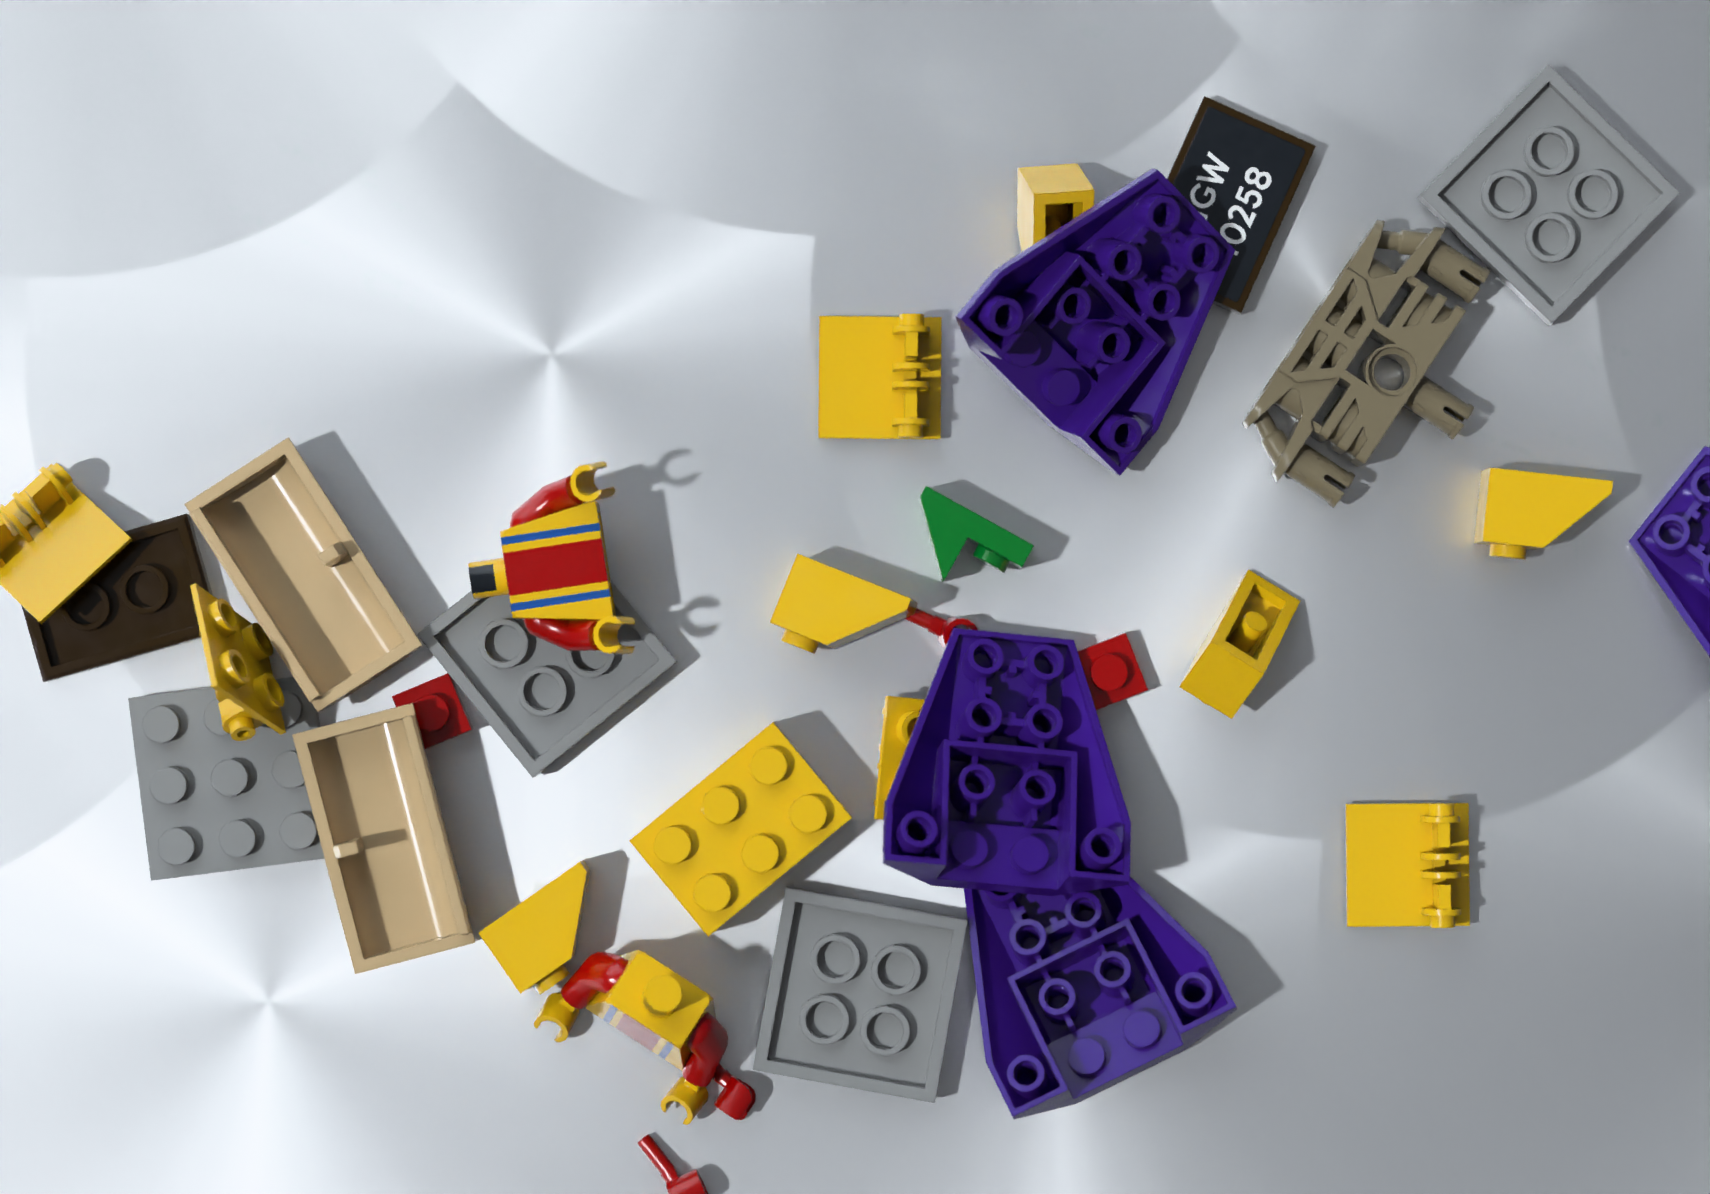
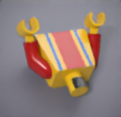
M601 461L580 465L573 471L572 475L543 486L512 513L509 522L510 528L500 531L503 558L470 562L468 564L473 598L481 599L509 594L513 618L523 619L525 627L531 635L567 651L601 650L609 654L633 653L634 646H622L618 641L617 635L618 630L623 624L635 625V620L631 617L616 616L600 505L596 502V500L613 496L615 488L610 487L599 490L594 483L595 472L600 468L607 467L606 462Z
M640 950L619 956L605 951L590 955L562 987L561 993H552L547 997L534 1022V1027L537 1029L543 1021H553L561 1027L554 1041L563 1042L567 1039L580 1014V1009L586 1008L682 1071L683 1076L678 1079L662 1099L661 1109L663 1112H666L674 1101L680 1103L687 1111V1117L683 1124H690L708 1101L709 1094L706 1087L710 1084L728 1046L727 1031L716 1019L714 999L693 983Z

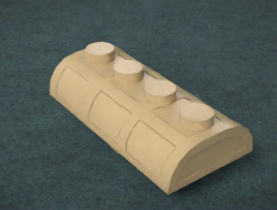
M289 437L184 504L192 520L317 712L323 711L343 700L422 647V643Z
M413 703L292 734L354 973L359 974L476 943Z

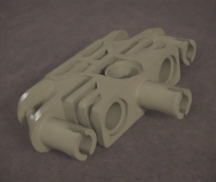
M1377 220L1359 244L1242 422L1245 429L1254 423L1261 435V443L1274 464L1271 475L1276 483L1283 474H1286L1327 501L1328 505L1334 508L1344 495V492L1327 482L1324 477L1340 488L1345 489L1350 486L1355 474L1351 471H1346L1307 445L1305 442L1310 435L1321 443L1329 440L1333 443L1331 448L1339 455L1347 452L1352 456L1349 461L1360 467L1367 462L1403 406L1447 434V437L1450 439H1454L1464 426L1461 422L1469 418L1474 406L1465 403L1427 378L1424 374L1466 310L1458 305L1449 308L1445 305L1448 298L1439 292L1434 296L1426 293L1429 286L1415 276L1421 270L1462 297L1463 301L1469 304L1480 290L1479 286L1486 281L1491 271L1481 267L1443 242L1440 238L1446 228L1434 227L1430 233L1409 230L1392 232L1383 230L1384 220ZM1377 248L1396 250L1399 254L1409 255L1396 272L1374 258ZM1400 287H1402L1408 293L1385 326L1378 320ZM1369 336L1383 346L1374 350L1362 361L1357 378L1346 369ZM1391 358L1401 365L1404 372V380L1398 390L1384 389L1376 382L1374 367L1379 359ZM1337 384L1344 390L1322 423L1318 424L1313 418ZM1273 404L1296 419L1287 438L1284 432L1277 428L1267 411ZM1444 410L1453 415L1454 417H1456L1458 420L1444 412Z

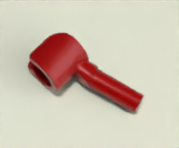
M916 608L914 615L905 618L938 636L939 643L944 649L953 627L962 624L967 629L978 630L976 625L968 619L951 617L945 620Z
M719 1063L713 1079L724 1088L714 1102V1105L733 1119L743 1120L756 1101L755 1091L749 1084L733 1076Z
M650 1134L637 1143L660 1172L669 1194H708L698 1170L694 1169L679 1176L675 1166Z

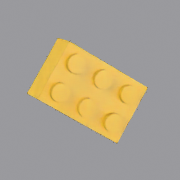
M772 722L629 841L705 934L710 936L848 822L852 816L775 722Z

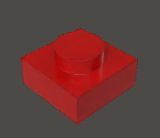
M1126 633L1078 651L1096 710L1148 690Z
M448 673L391 696L396 707L413 703L425 750L474 730L456 685Z

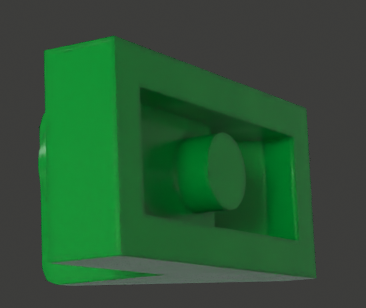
M927 486L919 498L942 582L947 577L966 540L977 545L972 556L1005 573L1009 564L1021 569L1034 547L1031 543Z

